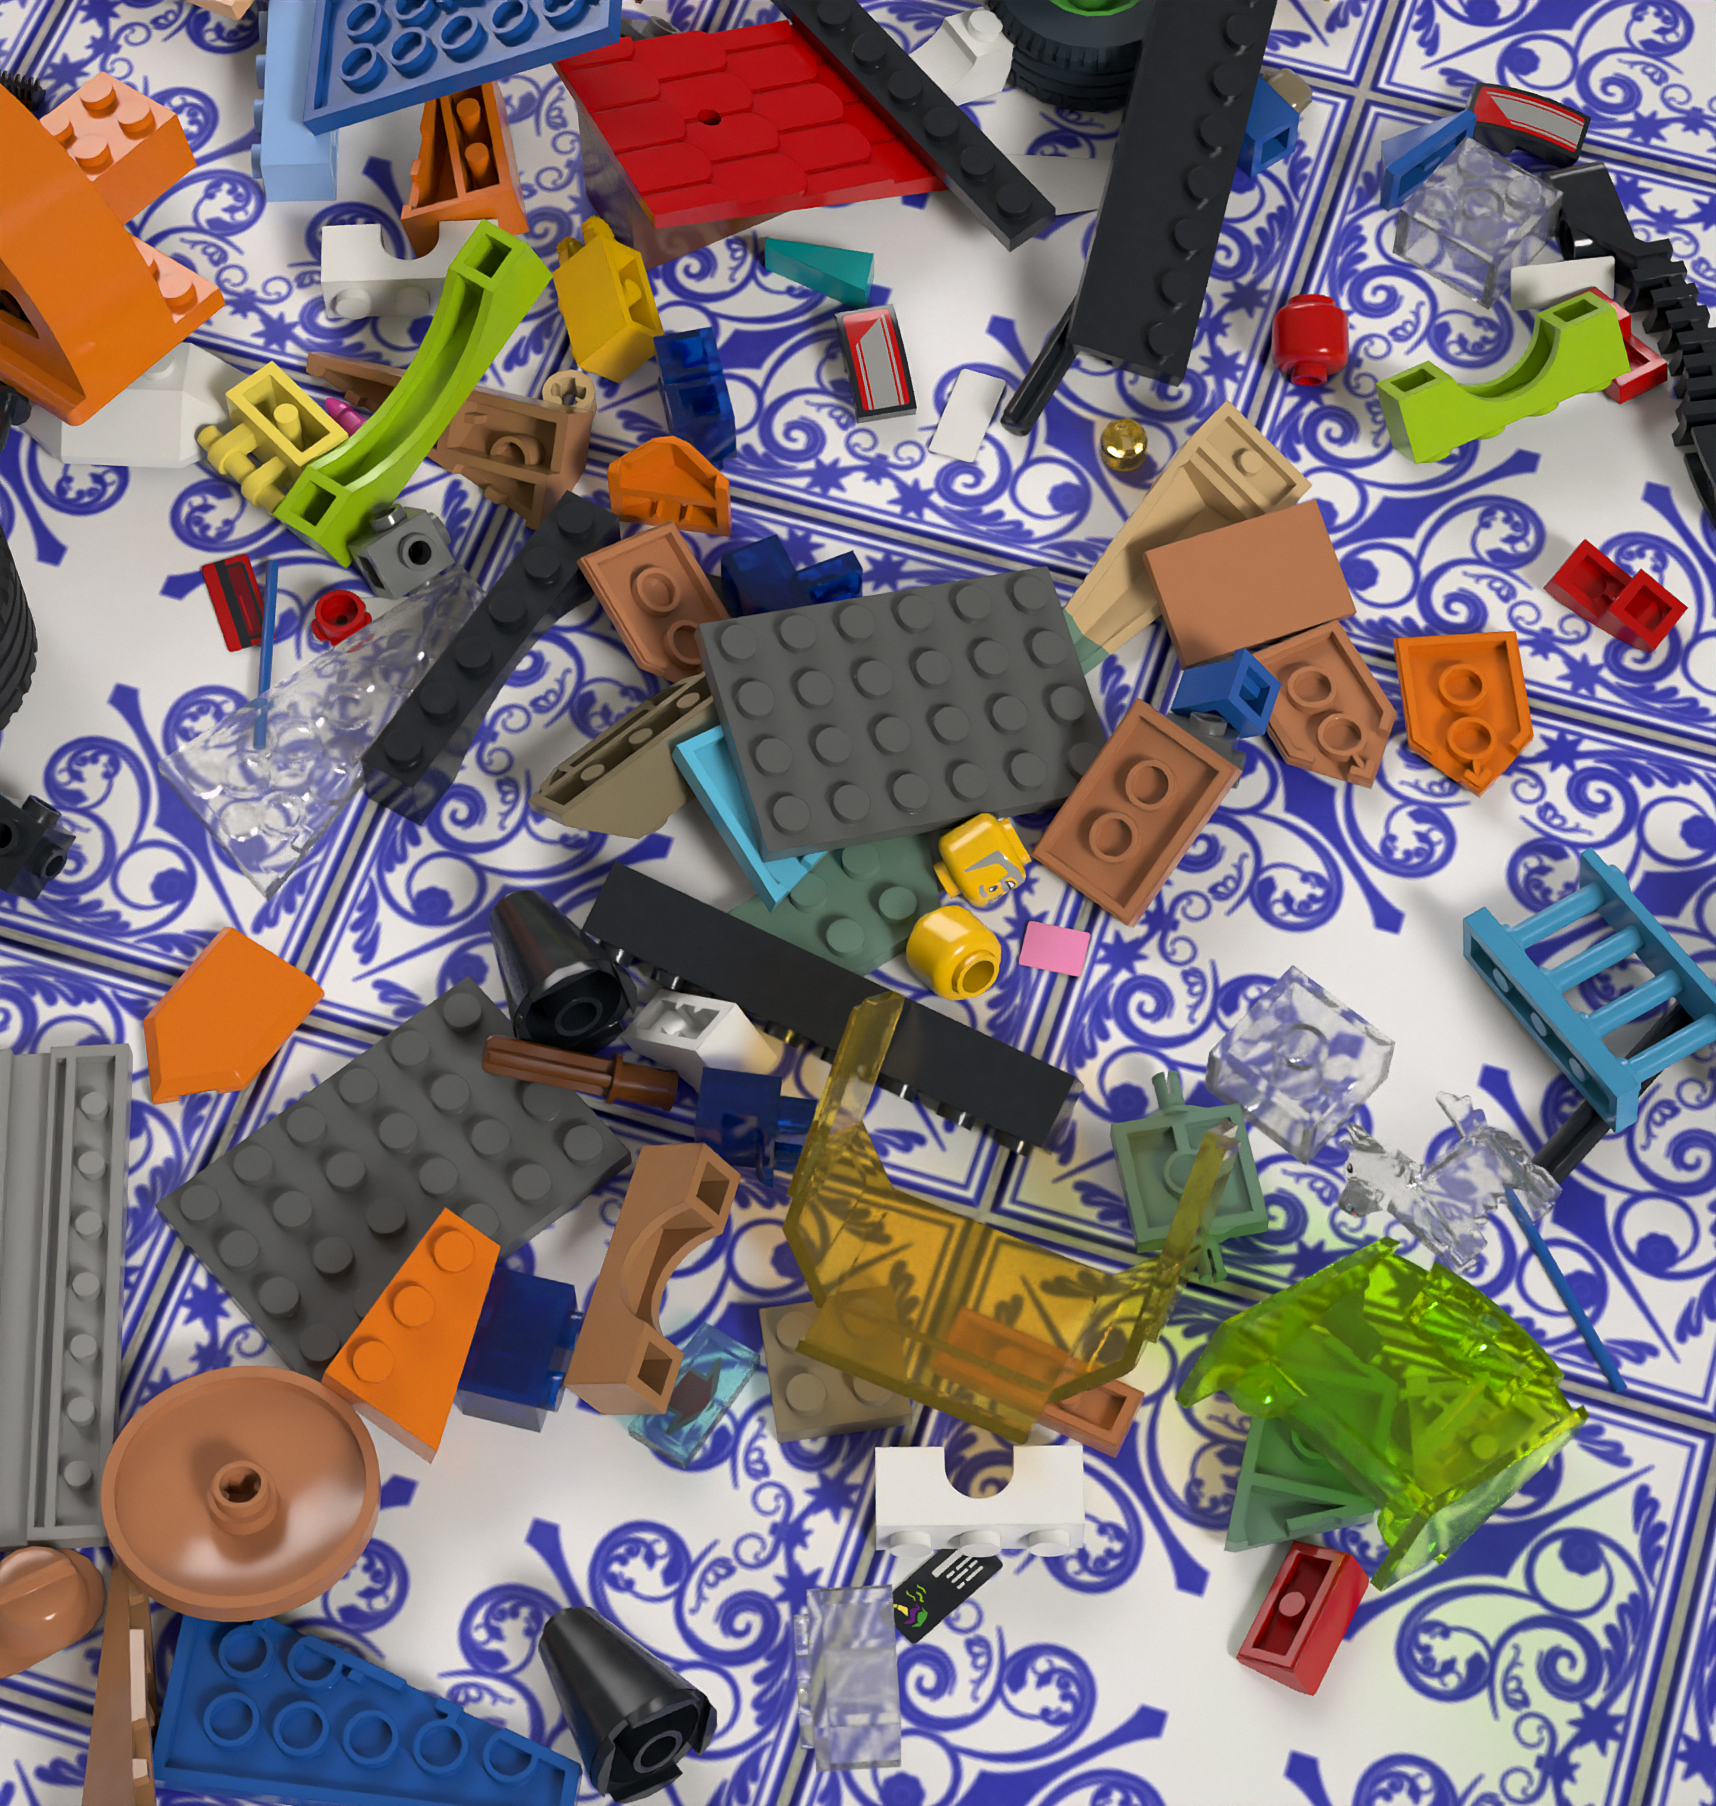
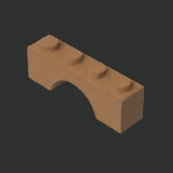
M705 1143L642 1146L563 1382L564 1386L602 1415H665L685 1353L667 1340L661 1331L659 1307L662 1294L674 1270L691 1251L704 1242L723 1234L741 1178V1174Z

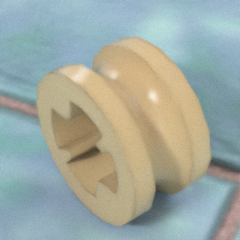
M563 370L551 375L545 381L542 389L544 401L562 404L564 403V395H577L575 398L576 404L570 406L594 411V419L597 411L594 383L589 376L581 371Z

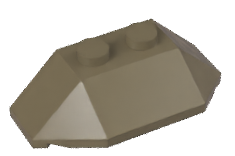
M704 667L699 675L681 679L645 700L555 767L541 783L539 791L532 794L528 799L532 811L566 827L638 840L644 835L651 834L662 828L669 816L690 800L697 798L671 757L676 745L721 725Z

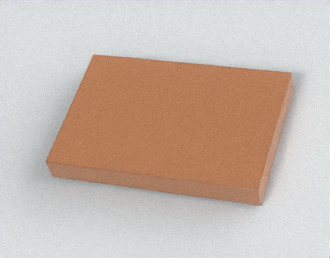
M1316 499L1148 550L1142 556L1182 671L1234 655L1237 649L1246 648L1250 650L1304 633L1335 619L1342 621L1351 618L1357 612Z
M1137 698L1036 843L1030 855L1125 925L1134 928L1243 771L1145 701Z

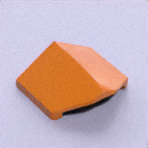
M673 435L652 438L609 464L607 478L611 512L619 516V521L657 526L673 520L678 530L730 537L732 517L729 480L690 443Z

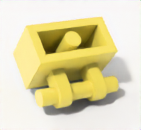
M271 361L225 393L233 430L224 435L215 426L211 425L201 431L197 442L208 452L207 460L220 474H230L242 486L241 494L254 507H263L270 515L276 518L273 513L286 497L280 488L285 485L291 489L308 464L330 453L347 440L348 433L282 369ZM252 452L263 465L257 468L246 457L247 454Z

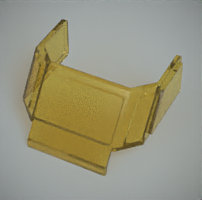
M889 991L868 997L861 1005L855 1006L850 1013L787 1192V1196L793 1199L782 1230L817 1308L821 1309L807 1334L799 1339L795 1352L1024 1445L1028 1441L1048 1402L1053 1404L1059 1403L1079 1393L1095 1389L1125 1376L1137 1366L1148 1343H1157L1199 1260L1241 1145V1141L1234 1139L1238 1125L1224 1120L1206 1132L1161 1254L1112 1276L892 1187L863 1123V1117L901 1013L905 995Z

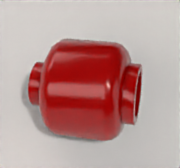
M1302 294L1290 298L1288 305L1280 308L1273 317L1271 358L1276 369L1291 375V382L1299 386L1313 387L1325 384L1327 376L1340 372L1348 363L1350 323L1347 313L1335 306L1334 299L1325 295Z

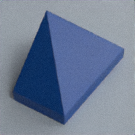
M1470 109L1381 141L1380 206L1387 212L1469 154L1477 115Z

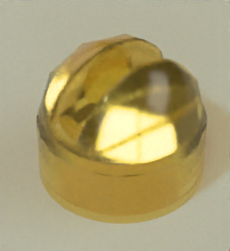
M1130 418L1109 422L1100 437L1099 454L1101 460L1109 468L1117 471H1131L1143 464L1147 456L1148 439L1146 431L1140 423ZM1121 437L1130 439L1132 449L1123 450Z

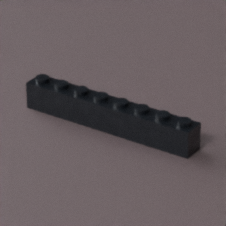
M617 861L614 862L581 929L599 941L598 945L621 966L629 968L633 958L654 967L650 979L673 991L685 994L689 985H692L711 994L709 997L711 999L736 1003L744 1014L749 1012L768 1021L763 1033L798 1049L802 1039L808 1040L824 1048L820 1060L855 1076L859 1066L865 1067L882 1076L877 1087L907 1102L913 1103L917 1093L940 1103L935 1113L936 1115L966 1130L971 1131L975 1121L983 1123L998 1131L993 1142L1028 1159L1034 1148L1051 1156L1084 1088V1084L1077 1077Z

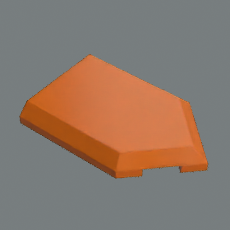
M1516 631L1394 638L1393 648L1409 749L1480 798L1533 741L1534 737Z
M223 927L143 1020L153 1105L180 1101V1096L217 1090L218 1094L245 1090L325 996L324 990L313 978L233 927Z

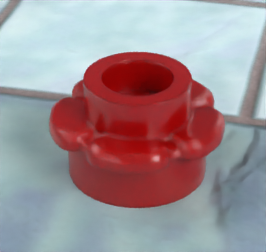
M334 590L322 596L315 607L316 619H313L311 622L312 631L321 642L329 641L334 648H348L355 645L359 637H365L372 627V616L369 612L365 611L366 604L355 593L347 590ZM347 620L345 625L336 624L337 621Z

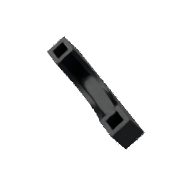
M569 490L564 493L360 761L369 799L419 826L422 825L455 781L465 755L484 717L521 660L560 618L575 607L591 600L595 593L578 566L577 561L581 557L621 541L618 515Z

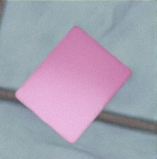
M1029 921L1019 964L1079 977L1082 973L1091 935L1083 931Z

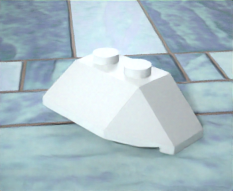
M180 342L84 424L70 426L29 399L32 408L31 415L25 423L17 426L25 433H29L43 448L65 464L182 469L208 457V452L197 442V438L203 429L213 425L224 435L233 430L225 393L248 378L249 375L192 343Z

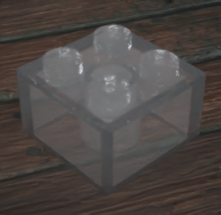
M1466 136L1400 208L1392 252L1489 310L1511 285V269L1517 266L1529 265L1554 237L1563 192Z
M1292 965L1211 1049L1208 1056L1204 1088L1226 1105L1240 1103L1244 1119L1306 1166L1388 1078L1396 1042Z
M892 1584L806 1589L808 1614L793 1615L797 1681L811 1680V1683H797L801 1749L815 1748L816 1772L901 1767V1716Z

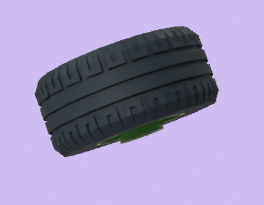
M984 0V5L988 4L990 12L996 14L998 20L1001 19L1003 25L1001 32L1016 45L1013 48L1012 57L1014 59L1011 61V70L1008 77L1020 89L1042 102L1068 110L1097 112L1117 110L1125 107L1152 0Z

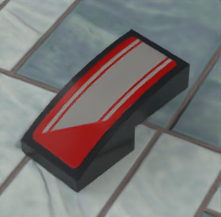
M1477 82L1471 89L1465 110L1470 109L1477 115L1473 139L1506 157L1518 145L1558 168L1573 166L1578 161L1591 121V117L1555 100L1521 89L1491 83Z
M893 304L835 313L834 317L845 373L848 372L857 424L916 414L917 405L911 375Z

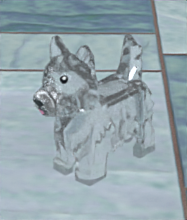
M1440 1091L1435 1100L1456 1128L1460 1141L1428 1164H1417L1399 1149L1373 1138L1361 1126L1351 1122L1346 1126L1352 1142L1348 1140L1340 1142V1146L1348 1156V1159L1343 1166L1346 1185L1337 1198V1204L1345 1213L1354 1218H1365L1369 1214L1381 1210L1391 1214L1421 1244L1443 1261L1445 1271L1453 1281H1456L1479 1263L1476 1255L1487 1247L1488 1242L1480 1232L1478 1225H1486L1490 1218L1486 1213L1495 1212L1498 1209L1497 1203L1517 1206L1520 1210L1519 1220L1528 1227L1552 1211L1556 1204L1554 1200L1560 1196L1563 1189L1545 1168L1531 1162L1527 1151L1523 1149L1519 1140L1512 1139L1505 1131L1489 1127L1483 1109H1473L1471 1096L1466 1095L1458 1098L1454 1094Z

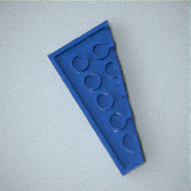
M316 0L303 124L314 136L618 43L620 42L622 0Z
M183 1614L153 1749L155 1788L291 1806H577L583 1775L580 1763L507 1728L501 1730L466 1713L462 1706L441 1696L437 1699L408 1685L405 1679L312 1634L306 1636L271 1619V1617L244 1622H220Z

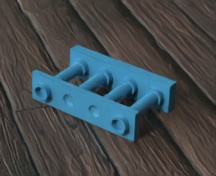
M1592 847L1581 853L1579 890L1515 926L1501 925L1486 907L1463 918V956L1615 1134L1637 1122L1641 1082L1711 1042L1716 1044V986L1631 892L1629 882L1623 872L1613 864L1608 866ZM1594 910H1597L1616 932V934L1550 971L1545 967L1539 969L1525 953L1526 948ZM1633 953L1638 956L1655 976L1589 1015L1582 1011L1577 1013L1563 997V993ZM1672 997L1683 1006L1685 1011L1695 1021L1628 1060L1623 1057L1616 1058L1603 1044L1601 1039L1603 1036Z

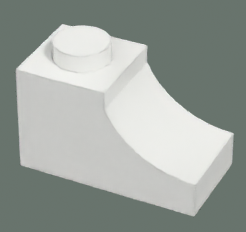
M987 4L945 17L938 31L921 47L909 54V56L958 106L1002 92L1011 70V61L1014 59L1012 52L1016 45L1001 32L1003 28L1001 19L998 20L996 14L990 12V7Z
M663 989L659 990L621 1034L635 1053L651 1058L668 1069L676 1070L679 1076L690 1084L700 1097L737 1105L759 1087L762 1082V1076L778 1058L736 1003Z

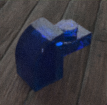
M777 534L720 555L721 590L736 618L862 597L863 568L853 550L798 571L795 569Z

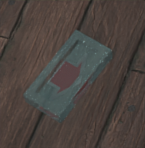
M705 1321L683 1350L685 1354L665 1415H636L628 1426L629 1436L683 1470H686L761 1365L759 1354Z

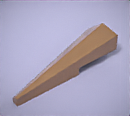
M324 351L308 352L306 372L313 377H322L344 392V399L356 407H365L372 413L379 409L406 372L405 369ZM476 385L427 456L450 473L463 475L485 491L483 496L495 504L506 505L526 519V526L537 530L567 490H573L585 471L594 411Z
M113 1556L81 1806H157L151 1738L157 1736L159 1710L150 1597L129 1579L115 1556Z

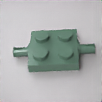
M1172 1070L1168 1071L1166 1083L1163 1071L1154 1075L1151 1079L1160 1110L1143 1119L1111 1124L1110 1129L1111 1143L1137 1253L1173 1247L1193 1248L1200 1283L1210 1284L1212 1274L1214 1283H1217L1228 1276L1224 1268L1219 1243L1232 1237L1267 1232L1269 1224L1240 1103L1210 1108L1185 1105L1179 1073Z

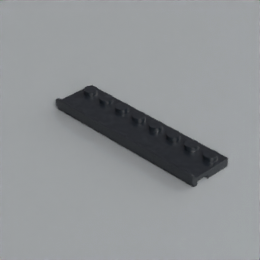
M1152 0L1064 346H1067L1069 353L1078 355L1082 351L1112 361L1111 366L1175 387H1178L1184 380L1277 0Z

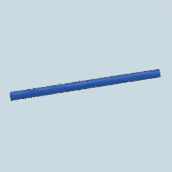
M275 560L267 561L254 737V751L259 753L265 752L267 745L279 563Z
M1507 1185L1500 1190L1502 1196L1615 1393L1625 1390L1627 1388L1626 1383L1513 1186Z

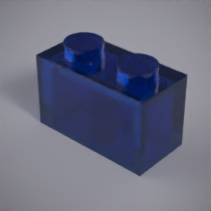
M496 1267L457 1387L463 1415L541 1433L547 1411L557 1413L561 1406L566 1388L563 1385L566 1373L560 1370L566 1351H574L586 1316L585 1312L578 1310L574 1285Z

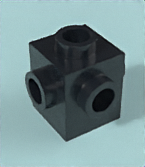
M0 794V888L6 893L36 900L47 882L54 879L64 868L68 858L67 851L75 841L76 836L58 824L62 814L56 808L33 795H29L26 801H21Z

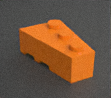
M497 80L425 102L419 129L422 141L418 160H413L410 177L413 181L408 205H403L400 218L417 259L426 256L436 247L439 240V221L482 220L483 218L485 220L498 219L499 228L513 236L530 232L505 101Z
M446 1207L325 1370L321 1384L339 1394L355 1411L430 1464L441 1442L501 1248L500 1245Z

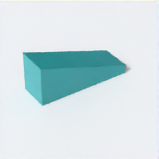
M766 238L764 246L765 269L857 310L867 308L874 279V253Z

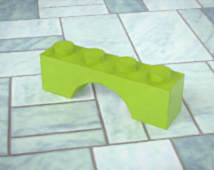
M1588 291L1537 313L1533 334L1523 356L1509 371L1494 380L1480 384L1458 383L1453 377L1428 360L1375 383L1392 446L1417 465L1419 463L1440 461L1449 456L1453 448L1472 440L1493 438L1501 434L1505 430L1506 425L1527 416L1537 417L1546 415L1554 411L1558 407L1559 402L1575 395L1601 391L1612 383V379L1631 372L1615 307Z

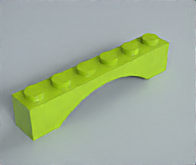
M484 218L480 221L449 265L442 295L431 325L416 356L397 386L379 409L351 437L330 453L307 465L273 513L302 542L343 568H348L354 558L346 544L372 528L369 520L375 514L393 504L554 276L529 244Z

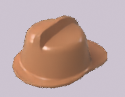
M31 1546L16 1550L0 1561V1679L23 1672L56 1652L73 1645L92 1631L103 1614L106 1591L101 1573L89 1558L69 1548L53 1549Z

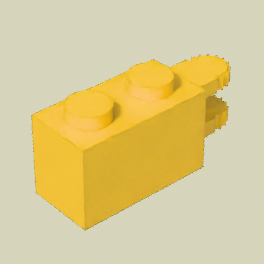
M593 215L584 221L581 226L585 246L579 240L577 241L574 237L571 238L570 236L565 237L557 244L556 253L559 255L560 267L552 273L554 275L553 281L558 295V308L565 320L571 341V354L577 366L586 372L595 373L619 384L665 347L667 341L641 253L617 242L614 239L615 235L612 233L609 224L604 219H600L599 216Z

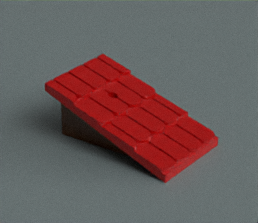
M788 20L710 34L694 30L633 41L631 36L620 38L618 43L551 63L577 104L586 195L600 218L609 224L612 233L615 235L614 239L641 253L646 271L789 211L950 190L793 24L790 25Z

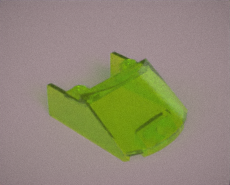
M1388 1236L1223 1321L1175 1397V1400L1184 1409H1187L1214 1393L1223 1390L1232 1399L1235 1406L1249 1416L1257 1418L1280 1417L1381 1510L1377 1516V1526L1385 1544L1391 1550L1370 1580V1583L1380 1592H1383L1432 1559L1441 1565L1578 1434L1589 1418L1584 1405L1575 1410L1572 1409L1564 1394L1558 1388V1385L1565 1376L1535 1339L1507 1312L1468 1281L1437 1261H1434L1429 1271L1395 1254L1394 1252L1401 1242Z

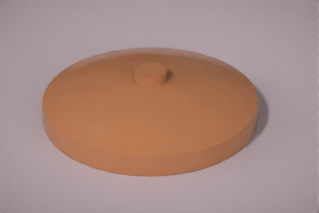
M235 1366L220 1368L189 1377L169 1387L145 1404L130 1419L113 1444L105 1464L100 1491L101 1512L110 1547L120 1567L129 1579L153 1600L171 1610L204 1620L220 1622L260 1620L286 1613L314 1600L334 1586L354 1566L369 1543L378 1520L381 1506L379 1463L370 1433L360 1416L339 1394L320 1382L297 1372L276 1367Z

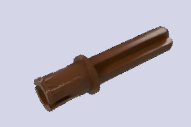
M495 1034L490 1035L486 1040L481 1059L482 1069L487 1073L603 1096L605 1104L612 1105L614 1100L618 1099L661 1108L663 1111L670 1112L674 1104L679 1074L676 1070L670 1069L668 1071L623 1061V1055L614 1053L610 1059Z

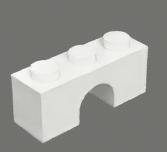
M498 219L487 220L499 227ZM481 220L439 221V240L436 247L426 256L414 260L398 259L385 251L381 224L322 226L321 286L327 317L361 319L372 316L404 315L407 317H419L424 314H435L442 295L448 267Z
M1082 1445L1013 1446L1012 1478L1001 1492L988 1498L965 1496L950 1484L945 1473L944 1447H875L876 1550H890L891 1554L902 1558H918L930 1554L935 1549H959L961 1554L969 1557H990L1000 1553L1001 1549H1029L1030 1553L1037 1556L1054 1557L1068 1553L1070 1548H1083L1085 1503Z

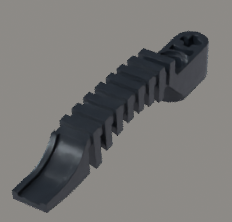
M1602 161L1542 172L1540 177L1541 202L1563 260L1570 261L1613 256L1615 259L1614 282L1631 290L1623 302L1625 310L1630 314L1650 310L1642 322L1645 333L1665 331L1657 342L1658 349L1661 355L1675 353L1673 359L1668 364V369L1671 377L1682 375L1678 383L1673 387L1677 400L1683 399V401L1675 410L1678 423L1680 424L1671 436L1675 447L1696 446L1697 452L1685 453L1683 460L1696 494L1716 529V327H1708L1710 313L1707 305H1697L1699 292L1695 282L1686 284L1685 280L1688 271L1684 261H1671L1674 249L1669 238L1644 242L1635 237L1609 172Z

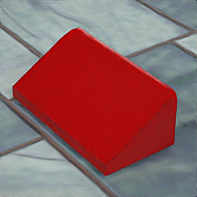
M1294 1540L1236 1656L1238 1662L1297 1692L1314 1696L1369 1585L1368 1575L1353 1555Z

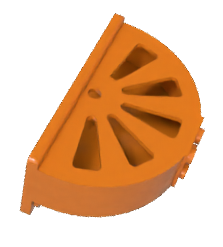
M101 71L94 78L84 83L79 90L39 120L0 83V290H6L14 296L31 322L30 324L0 309V380L8 386L14 387L16 391L70 426L84 424L226 305L218 286L130 234L124 228L126 223L194 169L197 163L175 112L104 71Z

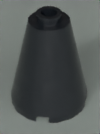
M522 890L504 896L490 913L488 926L515 1038L591 1055L596 1054L615 1041L623 1032L619 1022L628 1008L634 1015L638 1005L635 983L624 967L540 892Z
M591 1607L565 1608L555 1613L546 1622L538 1643V1652L593 1787L602 1797L605 1798V1793L611 1795L616 1803L626 1804L647 1798L672 1784L683 1774L677 1763L692 1748L700 1757L709 1746L717 1728V1710L708 1697Z

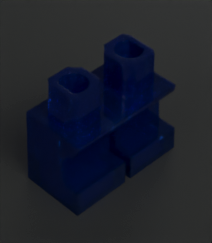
M712 326L653 337L654 353L660 374L657 384L670 436L673 435L690 443L717 470L721 471L724 468L723 460L737 458L735 416Z
M703 1067L695 1120V1143H705L730 1166L756 1168V1176L759 1181L765 1186L773 1188L775 1170L811 1174L816 1133L817 1100L782 1096L783 1077Z

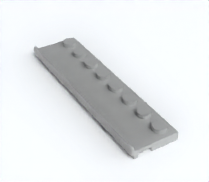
M129 1043L51 1047L50 1053L14 1055L12 1049H0V1552L16 1551L31 1546L53 1549L110 1546L101 1512L100 1491L105 1464L112 1446L118 1438L133 1072V1053Z

